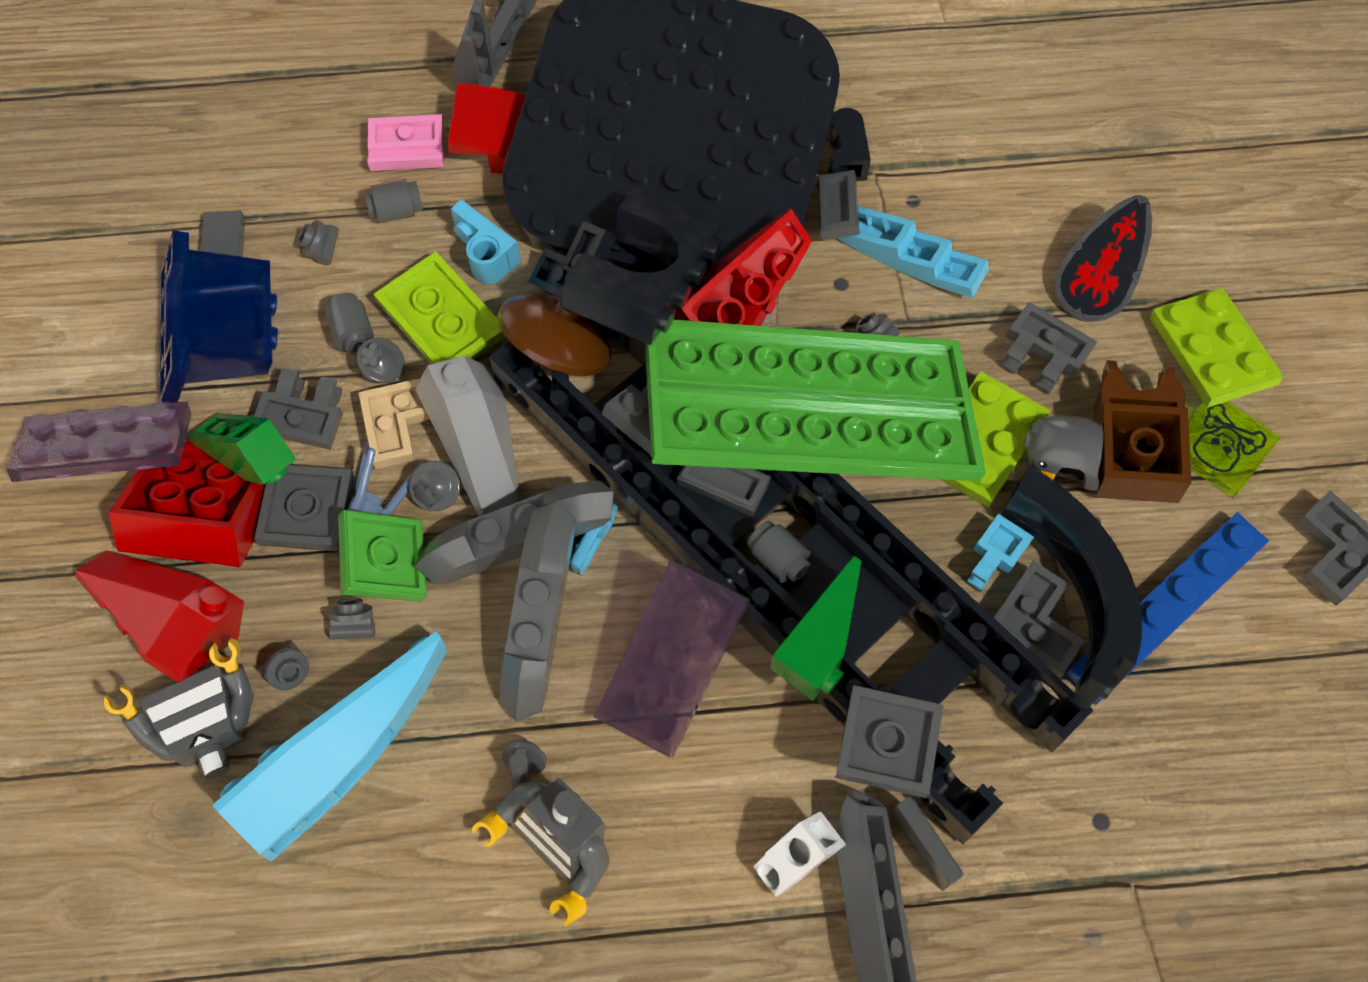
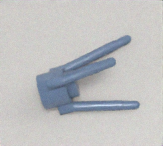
M366 441L353 497L348 510L391 516L409 492V481L413 472L407 477L383 509L381 507L383 500L376 495L366 492L376 450L369 448V443Z

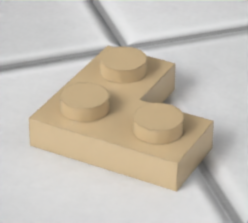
M421 378L358 392L369 448L376 450L373 461L375 470L415 460L408 425L430 420L416 392Z

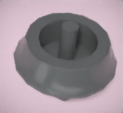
M381 337L370 338L358 348L357 364L362 375L369 381L391 383L403 373L405 366L403 353L392 341Z
M428 461L413 471L409 481V491L412 499L419 507L428 511H442L449 508L457 500L460 493V480L457 472L450 465L441 461Z

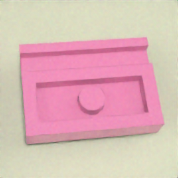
M442 114L368 118L369 158H367V163L370 171L444 167V121Z

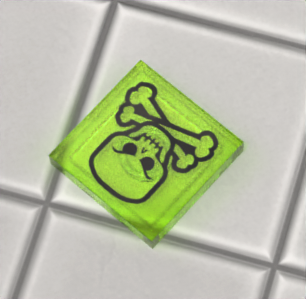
M1229 401L1208 408L1203 402L1189 419L1191 470L1234 499L1281 437Z

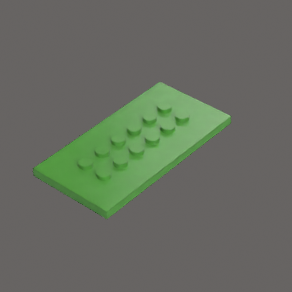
M673 320L669 330L666 333L660 331L651 346L645 343L652 464L981 481L986 473L959 340Z

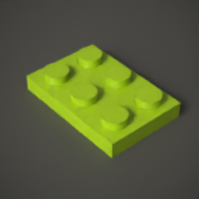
M436 251L373 294L377 304L431 364L461 356L475 360L506 337L499 326L498 318Z
M1224 288L1155 308L1151 313V322L1207 408L1280 384L1284 375Z
M980 371L969 387L986 473L981 481L940 480L990 508L1025 453L1026 446L1023 442L1032 424L1040 418L1047 417L1051 410Z

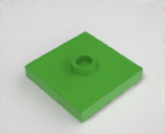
M343 510L338 515L341 595L421 602L427 597L426 577L414 567L424 550L421 519Z

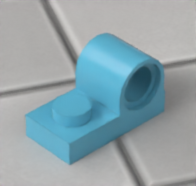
M462 199L451 208L455 224L453 229L457 236L467 243L466 252L472 276L476 281L482 284L497 283L521 263L517 241Z

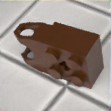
M1107 360L1102 374L1101 391L1094 405V421L1102 424L1103 448L1098 471L1100 482L1098 491H1095V498L1179 503L1192 482L1188 408L1185 407V393L1176 377L1173 364L1163 363L1162 371L1158 373L1156 388L1140 391L1132 388L1125 382L1122 372L1118 368L1117 361Z

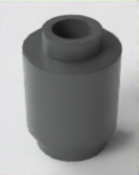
M406 179L372 185L370 186L372 193L365 195L370 217L378 216L379 223L415 216L414 212L423 211L416 181L407 182Z
M352 293L337 294L329 299L325 314L336 348L348 353H357L358 348L363 342L374 338L363 302Z
M766 521L751 534L747 541V546L752 550L751 555L780 583H785L789 580L792 582L798 581L810 567L808 562L810 551L781 524L774 525L771 521Z

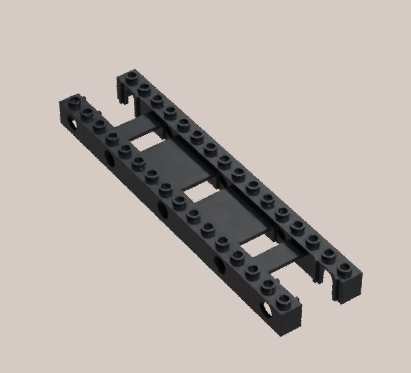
M598 323L620 344L621 351L624 353L628 351L642 366L595 405L569 381L568 374L554 371L551 373V380L544 373L538 362L526 356L510 341L489 356L494 379L596 481H601L613 490V498L772 656L850 560L856 556L862 561L846 650L839 668L844 674L828 695L821 690L815 698L844 727L853 685L940 704L969 675L995 699L993 704L997 708L1001 705L1036 738L1034 743L1038 747L1042 744L1051 753L1094 711L1091 707L1085 710L1071 702L1074 694L1073 690L840 474L754 469L770 476V483L754 516L751 517L678 485L677 478L684 465L652 464L651 457L648 458L641 450L636 452L621 437L623 432L606 419L602 412L607 402L631 384L640 392L646 387L647 370L644 342ZM786 501L813 528L798 540L810 551L808 559L810 567L808 571L796 582L789 580L785 583H780L769 571L763 570L758 564L753 566L734 545L782 502ZM906 615L936 645L888 691L884 686L879 688L856 666V662ZM1040 681L1048 685L1056 693L1058 698L1050 694L1043 687ZM938 740L929 796L927 798L914 797L963 845L1004 803L994 794L996 789L992 785L987 788L982 784L977 790H972L961 782L950 767L951 762L956 757L951 753L954 748L950 744L945 747Z

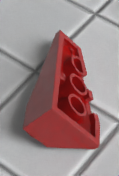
M792 209L786 210L708 268L700 284H692L690 296L683 309L679 307L675 309L676 312L673 320L761 326L766 315L771 314L777 304L775 300L786 281L791 280L812 243L811 238Z
M111 551L104 552L76 570V578L101 608L108 609L114 616L116 627L123 635L128 634L136 643L137 653L146 663L179 684L211 660L209 652L214 643L217 644L218 652L220 653L229 646L228 641L230 638L235 640L239 638L244 601L210 580Z

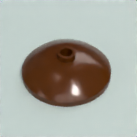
M524 293L504 301L498 313L499 326L507 339L529 358L555 371L575 376L596 375L606 368L611 357V350L605 334L595 321L561 307L562 298L547 294Z

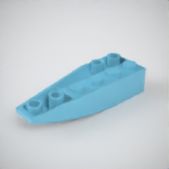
M435 631L428 637L420 638L408 649L407 653L289 738L281 746L276 745L268 749L258 759V766L244 778H236L226 785L220 793L221 798L212 806L261 856L272 862L354 787L400 732L426 692L448 651L442 637Z

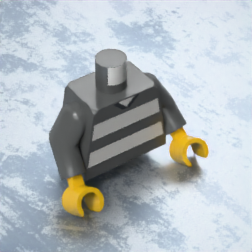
M230 638L228 644L232 651L231 657L220 655L218 646L214 643L209 655L215 666L186 678L180 684L177 682L139 699L141 707L135 708L132 704L134 693L127 685H120L119 687L128 698L126 704L121 706L115 705L106 694L104 705L110 713L123 714V724L142 747L163 761L175 760L183 767L199 763L204 779L209 780L220 777L230 770L224 750L239 744L243 740L242 728L248 723L254 694L243 665L237 664L236 661L241 651L240 644L237 640Z
M557 778L549 786L544 782H523L496 807L497 812L488 813L474 824L472 833L474 834L481 827H485L490 832L491 839L484 846L490 847L506 834L508 829L507 823H512L511 827L571 886L572 891L554 900L550 905V913L552 915L565 907L568 918L563 925L568 926L586 913L587 905L584 897L588 898L591 896L609 866L610 859L604 844L605 824L581 799L579 794L574 792L563 780Z

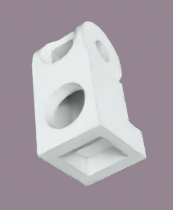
M820 811L798 823L772 846L753 868L776 898L797 884L846 844Z

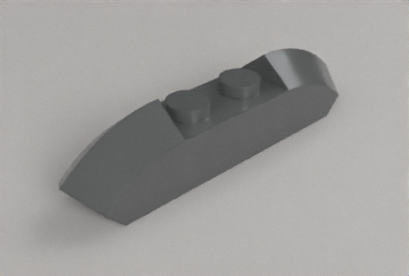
M601 481L570 484L540 493L448 529L425 546L414 567L433 584H449L519 558L522 555L533 510L552 503H556L576 518L574 537L602 527L612 518L614 491Z
M556 503L533 510L520 560L500 681V704L516 722L542 712L547 695L576 528V518Z
M849 787L840 810L837 833L846 845L837 852L840 869V886L844 895L848 921L847 931L851 940L853 961L859 982H917L887 807L876 798Z

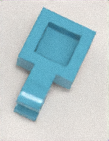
M998 514L973 550L981 555L982 559L972 571V575L967 580V583L981 592L997 567L1009 574L1034 537Z

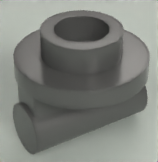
M315 220L311 225L305 224L298 238V245L302 246V255L316 259L322 265H330L339 229L333 225H325L319 220Z
M870 313L856 324L857 331L855 333L899 335L898 328L890 322L886 314L876 315V313Z
M342 599L337 602V607L329 610V635L331 640L375 637L372 606L363 604L362 599Z
M292 641L285 648L275 652L258 670L275 689L290 690L304 681L309 671V663L305 655Z
M522 740L510 743L504 748L502 760L510 768L513 790L521 783L530 781V774H538L545 768L547 757L533 742Z

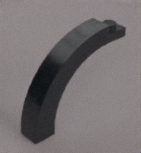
M1029 465L1012 491L1001 516L1032 535L1034 539L1048 550L1067 573L1082 601L1089 630V648L1087 660L1071 702L1088 710L1098 697L1105 700L1136 665L1142 638V616L1138 593L1131 572L1121 552L1100 522L1065 488Z

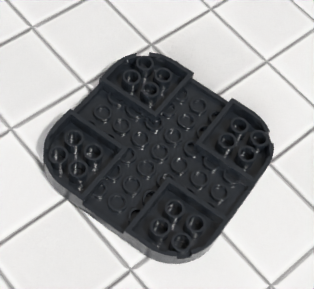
M563 0L549 21L503 168V190L511 217L521 230L522 235L535 247L542 251L546 247L566 256L583 221L614 235L619 207L636 186L721 222L718 239L722 240V247L715 262H707V269L788 209H792L804 227L839 89V65L831 44L821 31L800 16L738 0ZM615 239L610 254L605 260L606 262L610 261L615 266L644 273L659 272L668 268L654 255Z

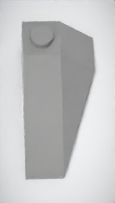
M465 356L427 365L416 388V392L478 516L480 517L521 501L506 402L489 367Z

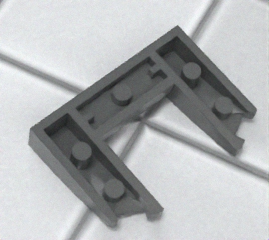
M474 0L455 57V92L457 83L491 87L537 0H498L499 7L493 15L492 25L489 30L484 3Z

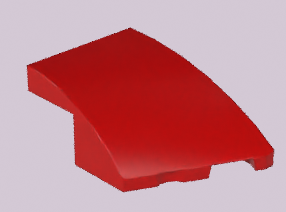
M457 83L448 138L449 152L487 155L490 173L503 174L505 160L526 95L495 87Z

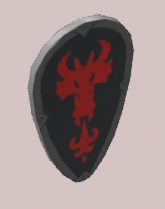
M1134 195L1106 211L1075 243L1060 264L1054 281L1056 298L1062 309L1075 319L1089 323L1106 321L1118 315L1129 303L1139 282L1152 235L1151 207L1149 200L1145 196Z

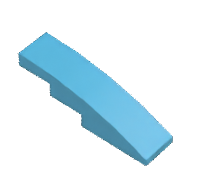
M858 206L860 234L837 238L864 255L901 273L969 298L974 297L989 271L988 260L953 251L951 240L916 231L915 221Z

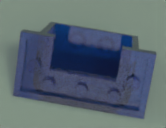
M172 230L160 270L159 408L176 409L184 384L268 374L273 363L272 350L276 349L278 341V328L272 326L271 316L274 317L276 313L277 294L271 293L269 260L190 250L189 233Z

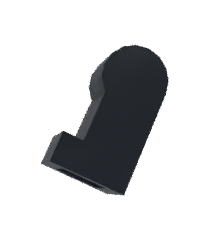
M852 108L838 109L833 114L828 141L836 150L831 151L829 174L855 170L857 181H867L871 158L863 117L857 110Z

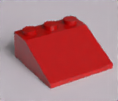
M159 438L108 512L117 551L241 567L255 541L254 538L266 484L244 480L190 443V441Z

